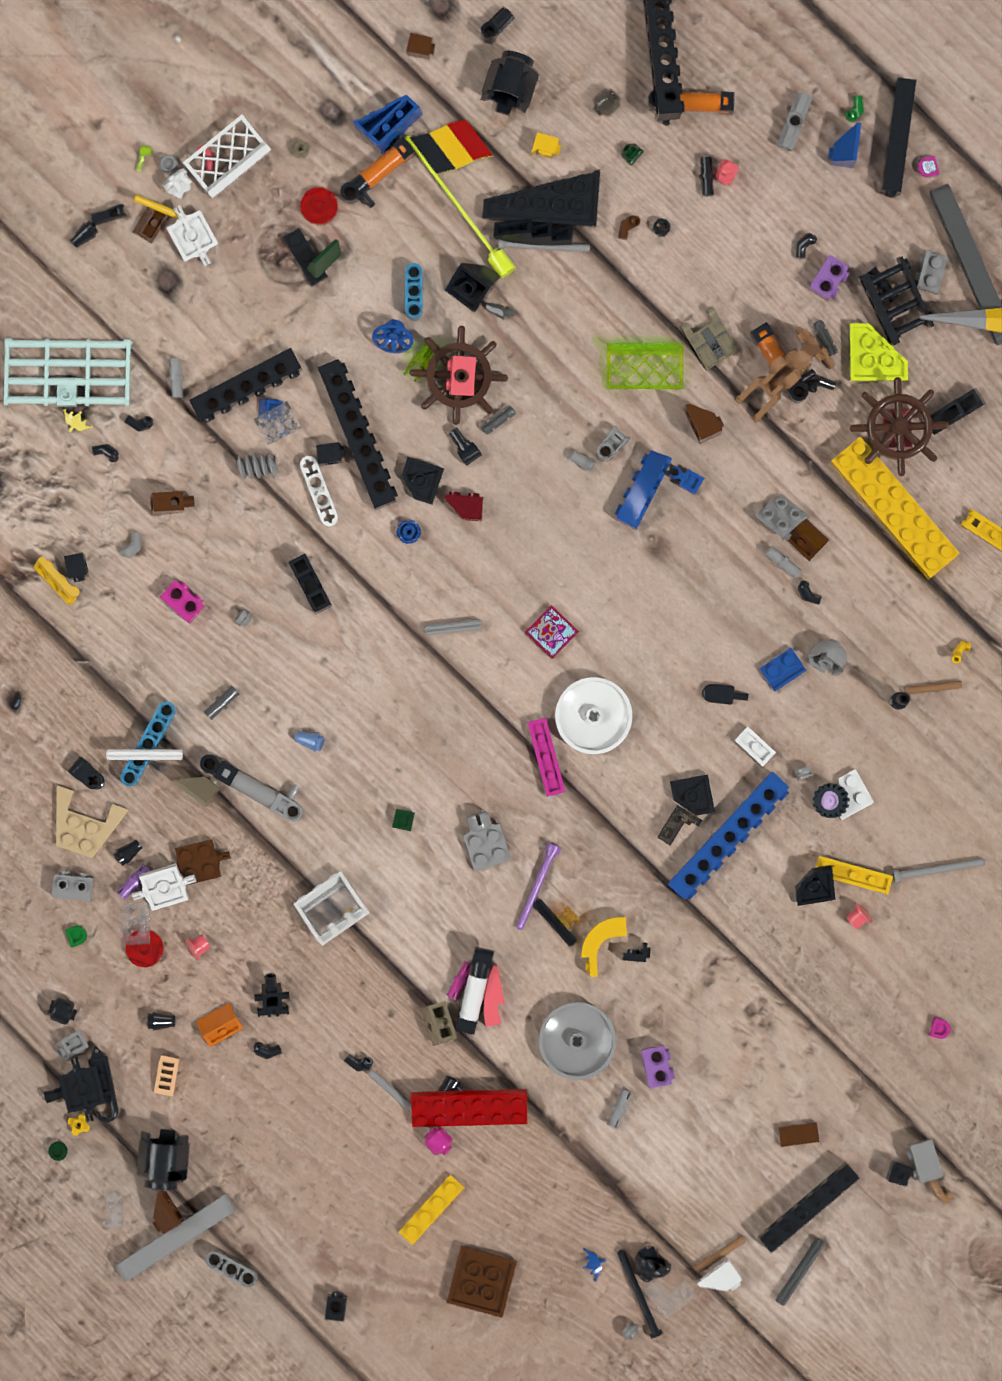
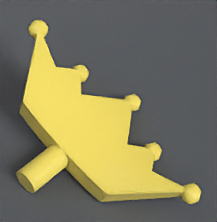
M66 409L63 410L65 412V422L71 426L68 432L71 433L74 428L78 431L93 428V426H86V420L81 422V411L73 416V411L68 414Z

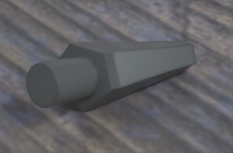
M485 303L486 310L502 320L506 316H514V309H504V306Z

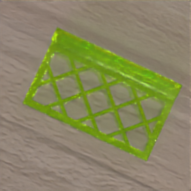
M684 343L606 344V389H683ZM611 355H619L624 361L615 368L611 364ZM632 355H639L643 359L636 368L627 361ZM651 355H658L662 359L655 368L646 361ZM671 355H679V363L672 368L666 360ZM625 362L633 369L626 378L618 371ZM644 362L652 369L645 378L637 371ZM665 362L671 371L663 378L656 370ZM615 372L624 379L619 385H610V377ZM634 372L643 379L638 385H632L627 380ZM653 372L662 379L657 385H651L646 380ZM674 372L679 377V385H670L666 379Z

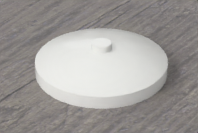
M597 677L581 679L570 685L559 698L555 712L556 726L563 740L573 749L585 754L606 753L616 748L626 738L632 724L631 704L624 691L615 683Z

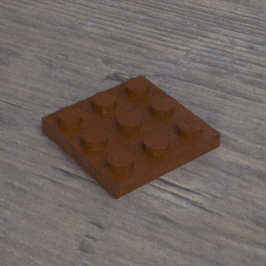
M461 1246L446 1303L503 1318L517 1260Z

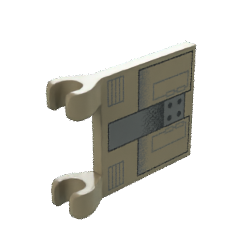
M714 307L706 310L712 322L697 332L693 333L688 323L680 326V329L706 370L739 351Z

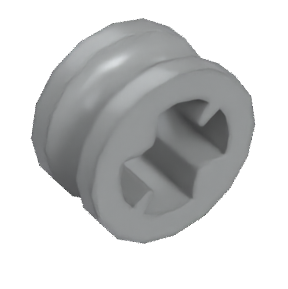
M811 766L795 771V774H798L797 780L813 776L814 774L810 771Z

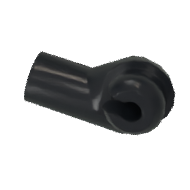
M806 233L797 241V259H805L806 248L817 242L815 235Z
M820 377L809 380L807 387L809 392L812 393L817 391V387L833 391L836 382Z
M128 415L124 423L141 432L153 426V419L150 416H145V418L137 420Z
M110 444L92 446L93 456L104 454L112 463L119 460L118 450Z
M801 581L798 585V592L802 600L819 605L822 596L811 592L808 581Z
M256 1042L253 1045L254 1053L264 1059H270L282 1054L279 1045L271 1048L263 1046L262 1042Z
M349 1054L344 1060L346 1064L357 1072L369 1070L373 1066V1060L370 1057L357 1060Z

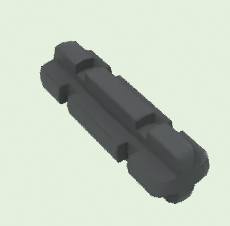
M823 320L815 322L813 326L818 331V336L823 346L827 348L829 356L835 355L838 349L836 345H833L834 341L828 330L825 329Z
M510 405L507 406L503 412L500 411L489 419L490 422L482 424L481 429L486 435L491 433L493 428L496 429L505 423L508 417H513L516 414L515 410Z

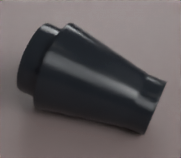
M90 221L83 222L70 241L78 248L95 238L98 230Z
M134 840L116 849L117 852L113 855L122 866L128 865L143 847L137 840Z
M157 1012L148 1014V1029L155 1031L175 1027V1015L171 1016Z

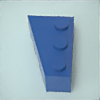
M406 94L386 104L385 107L370 112L366 117L353 121L356 129L383 154L423 113L420 107Z

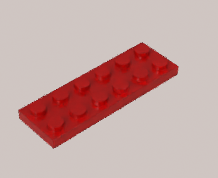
M527 1089L411 1092L412 1127L528 1124Z

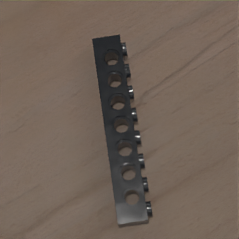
M643 0L657 121L680 119L681 114L685 110L684 101L680 99L682 83L678 82L680 66L676 65L678 48L674 47L676 30L672 29V23L674 22V13L670 11L672 0ZM660 6L663 10L657 11L654 7ZM657 24H662L665 28L660 29L657 27ZM659 42H664L667 46L662 47L659 45ZM661 60H667L669 65L662 64ZM663 78H669L672 82L666 83L663 81ZM665 96H671L674 100L668 101L665 99Z
M337 359L319 366L318 370L375 511L395 503V497H398L394 486L390 487L388 480L391 477L388 469H383L381 465L384 459L380 450L377 452L375 450L374 444L377 442L373 433L369 434L367 427L370 425L366 415L362 416L359 410L363 408L359 397L354 398L352 392L355 391L352 380L348 381L345 374L348 373L345 363H340V360ZM335 377H341L343 382L341 385L335 386L332 384V380ZM343 394L349 395V402L341 403L339 401L340 396ZM349 412L357 414V418L354 421L347 420L346 416ZM358 429L364 431V436L360 439L353 436L354 432ZM369 447L371 454L366 457L362 456L361 449ZM370 465L378 466L379 469L376 474L368 472ZM378 482H383L386 487L384 491L378 492L375 490V485Z

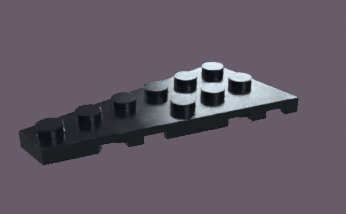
M600 170L484 199L482 220L513 221L532 219L533 223L552 222L555 225L596 227Z

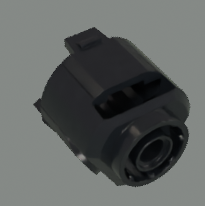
M503 51L501 58L491 61L480 100L496 102V112L510 116L513 108L526 113L527 108L530 107L539 77L537 70L533 68L534 60L519 52Z
M160 1129L159 1138H150L151 1133L141 1131L137 1175L145 1180L144 1187L157 1190H176L178 1183L184 1182L187 1179L190 1151L189 1135H177L175 1140V1130Z

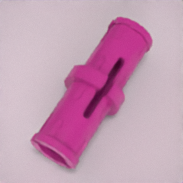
M463 961L457 976L453 978L454 982L450 990L446 994L448 997H452L456 1001L458 1000L464 985L466 986L467 984L466 981L471 964Z

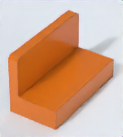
M230 1003L223 1005L196 1021L203 1038L210 1047L244 1029Z

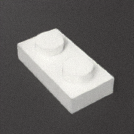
M746 727L734 740L762 767L776 753L749 727Z

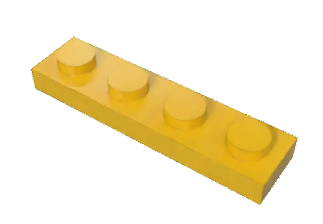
M818 856L815 867L831 865L834 880L889 894L893 876Z
M450 1174L398 1232L413 1245L465 1187Z

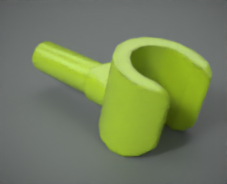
M142 146L140 148L137 171H141L145 156L151 157V146Z

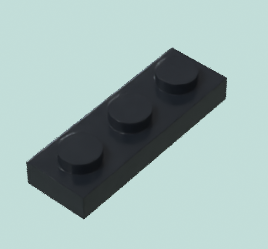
M300 228L283 237L312 287L328 278L325 271L318 278H315L307 270V267L316 258V255Z

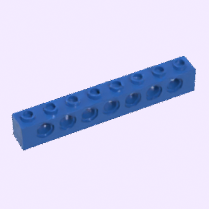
M772 771L667 885L683 900L686 898L690 900L698 892L696 887L699 884L704 885L711 878L709 873L713 869L717 871L724 864L722 859L726 855L730 857L737 850L735 845L739 841L743 843L750 836L748 831L752 827L756 829L763 822L761 817L765 813L769 815L776 808L774 803L778 799L782 801L789 794L787 791L789 786ZM767 789L772 790L774 793V797L770 801L764 798V792ZM754 803L759 804L761 807V811L757 815L753 814L750 810L751 805ZM741 817L746 818L748 821V825L744 829L740 828L737 824L738 819ZM728 831L735 835V839L731 843L726 842L724 839V835ZM716 845L722 849V853L718 857L713 856L711 853L712 847ZM701 860H706L709 864L708 869L705 871H701L698 868V863ZM688 874H693L696 878L695 883L692 885H688L685 882V877Z

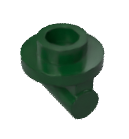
M635 143L627 144L622 150V158L626 160L627 164L632 166L644 151Z

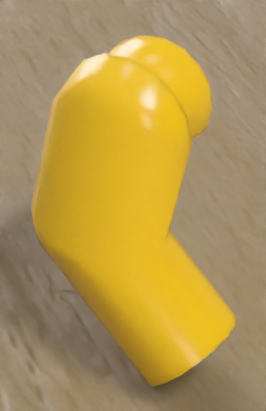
M963 640L958 643L952 652L953 663H960L962 652L970 651V642Z

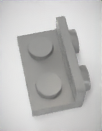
M928 249L925 254L921 253L919 265H922L921 270L916 272L914 278L918 290L938 295L948 259L947 256L932 253Z

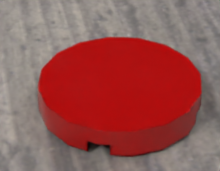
M315 187L306 191L303 195L300 209L303 217L309 223L318 226L326 225L336 216L338 202L330 190L323 187Z
M142 929L130 935L126 942L125 951L132 964L146 968L154 966L160 961L163 956L164 945L157 933L152 930Z

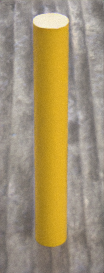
M134 195V202L179 219L174 209L140 195Z

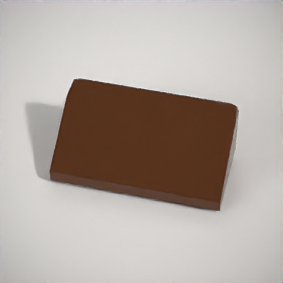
M147 207L132 233L152 244L167 220L168 215Z

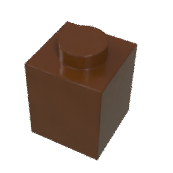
M410 33L406 50L407 56L429 60L430 55H434L436 44L433 43V37Z

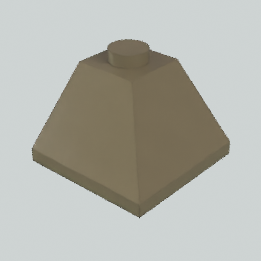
M211 776L209 779L207 777L178 779L173 782L205 807L211 803L221 790L218 787L219 782Z

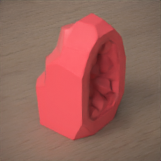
M722 159L715 173L716 181L724 186L732 184L739 171V167L730 160Z

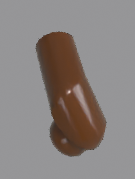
M631 215L621 221L618 239L627 240L629 230L639 226L641 222L638 216Z

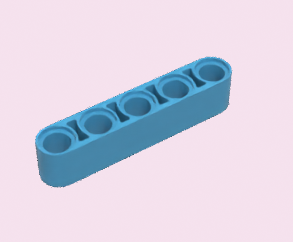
M163 702L158 706L135 749H145L144 742L147 739L153 741L154 745L151 749L158 748L176 715L177 710L174 704ZM166 705H170L172 708V713L169 716H165L162 713V709ZM156 722H160L163 725V729L159 733L153 730V725ZM129 760L121 773V782L129 787L137 785L151 760H144V764L139 767L135 765L134 760ZM132 772L135 780L132 783H127L125 776L127 773Z

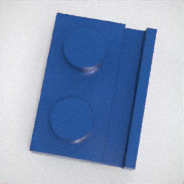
M792 647L759 668L774 692L807 671Z

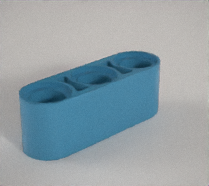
M410 263L405 269V311L408 319L413 321L419 320L423 314V273L421 266L417 263ZM411 269H417L419 271V275L417 277H411L409 275V271ZM415 287L419 289V294L411 296L409 290ZM414 306L418 307L419 313L411 315L409 309Z

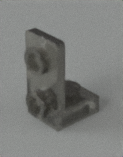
M676 805L657 838L670 846L684 823L689 826L694 824L699 827L703 820Z

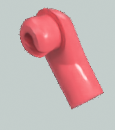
M204 145L197 147L196 151H198ZM209 147L205 150V157H216ZM206 160L205 171L215 172V161Z

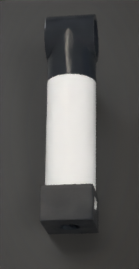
M475 947L455 1031L471 1035L475 1034L494 950Z

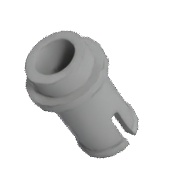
M575 451L570 459L571 462L584 468V471L588 470L589 472H591L596 463L592 457L588 458L578 451Z

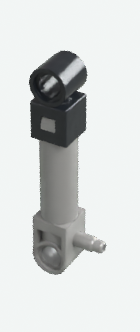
M207 754L201 758L200 767L204 772L209 774L215 773L214 778L252 798L283 818L293 822L300 820L303 816L302 806L293 801L300 788L298 785L295 784L286 797L243 773L225 761L220 763L219 758L215 755ZM208 759L215 761L213 769L206 768L205 762ZM292 806L298 809L296 817H290L288 814V810Z

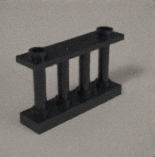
M903 256L896 258L897 265L875 276H869L868 273L858 276L884 334L892 346L900 343L898 339L901 337L900 335L926 323L927 327L935 326L933 321L922 320L920 317L899 328H893L891 320H893V317L918 306L922 315L932 314L930 310H927L909 271L911 266ZM902 271L906 282L883 293H877L874 287L877 285L876 283ZM910 288L914 297L913 300L890 311L885 310L883 306L884 300Z

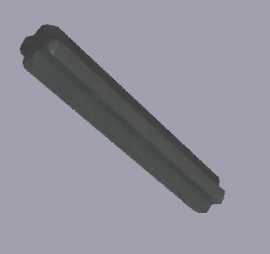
M819 1238L814 1240L777 1296V1303L785 1306L824 1247V1241Z

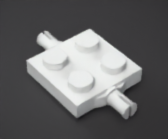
M181 205L178 206V209L174 208L179 219L175 224L167 227V230L183 260L186 262L193 257H200L204 267L207 266V263L211 264L206 253L210 248L218 245V242L202 212L199 210L193 214L185 215Z
M176 863L145 872L139 876L142 890L132 893V898L135 901L145 897L152 911L187 901L189 896L186 891V885L196 882V877L193 874L183 878Z

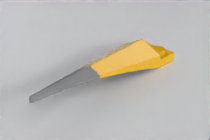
M1002 308L920 316L922 320L1002 333Z

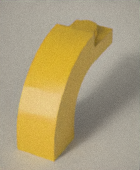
M626 917L606 919L595 925L587 934L582 945L581 958H589V961H585L586 973H590V977L598 976L597 951L599 946L608 938L627 936Z

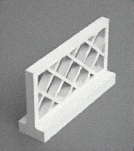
M240 115L185 160L183 164L205 189L211 199H213L267 155L271 149L245 117ZM242 121L246 125V134L234 133L235 125L238 122ZM224 134L232 135L231 146L220 145V137ZM234 135L245 137L244 148L233 146ZM247 138H256L260 145L255 149L247 148ZM216 140H218V145H215L213 143ZM209 146L217 147L216 158L205 157V150ZM219 148L231 149L230 160L218 159ZM233 149L244 150L243 159L240 161L232 160ZM194 158L203 159L202 170H193L189 163ZM205 160L216 161L215 172L204 171ZM218 161L229 162V170L226 173L217 172ZM203 173L215 174L214 182L209 187L203 182Z

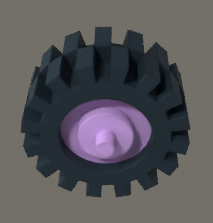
M823 784V786L818 787V791L814 792L815 797L812 799L814 800L813 807H816L815 811L820 813L822 817L842 816L841 814L846 812V808L849 807L848 801H850V798L847 797L849 795L848 792L838 784Z

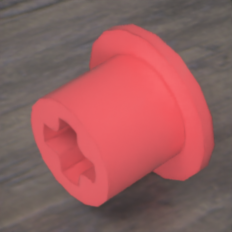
M858 903L854 904L855 909L846 916L850 924L856 929H859L867 921L869 923L873 921L867 911Z
M202 934L191 941L188 938L185 939L188 949L197 961L200 960L199 955L210 950V946Z

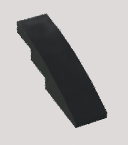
M532 219L494 222L493 238L527 245H572L573 227H553L552 222L533 224Z

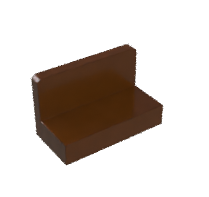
M807 518L790 532L791 537L787 540L808 561L829 541Z

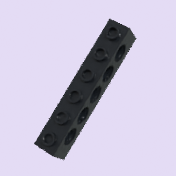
M289 348L189 401L199 421L208 423L215 419V415L219 413L223 415L230 412L234 405L239 404L241 406L249 402L248 398L254 395L259 397L265 394L267 388L271 386L276 388L283 384V380L287 378L291 380L298 377L302 368L292 348ZM278 365L286 367V371L283 374L276 373ZM261 374H268L269 379L267 382L261 383L259 376ZM249 382L252 384L251 390L243 391L242 385ZM233 391L235 397L232 400H226V392ZM210 400L218 401L215 409L208 408Z
M844 1162L757 1237L772 1254L860 1179L847 1162Z

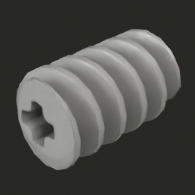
M268 453L266 459H264L263 454H260L259 459H256L255 454H253L251 460L245 455L243 461L239 455L237 456L238 472L242 479H246L247 474L250 479H253L254 474H256L257 478H261L262 473L265 478H268L270 472L273 477H276L278 472L276 453L274 458Z

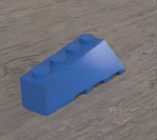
M652 450L649 454L645 453L641 460V464H643L641 471L636 470L632 478L634 484L632 488H627L623 496L626 500L623 505L619 504L615 515H617L616 521L637 530L672 461L671 457Z

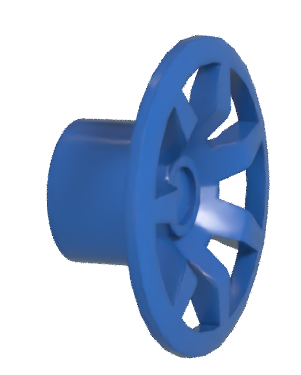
M396 319L389 320L386 324L378 326L372 334L374 344L379 349L388 353L406 352L412 347L414 342L412 334L401 321ZM380 330L384 332L383 334H377ZM376 339L385 340L381 344H379ZM409 339L410 343L407 344L403 340ZM389 343L392 344V349H387L385 347ZM397 343L404 348L397 350Z

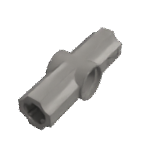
M800 92L796 94L777 146L785 151L792 152L813 99L808 94ZM797 118L800 124L793 126L790 123V119Z

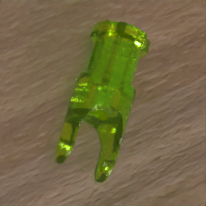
M425 338L423 339V345L419 351L415 352L405 369L404 376L407 375L415 364H419L420 369L424 370L428 366L433 351L426 345ZM415 377L414 381L417 382L420 377Z

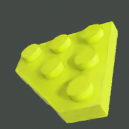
M869 323L849 324L850 382L894 381L896 377L901 378V381H908V361Z

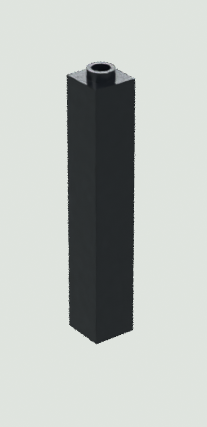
M897 77L895 82L880 192L889 198H896V196L901 194L916 87V80Z

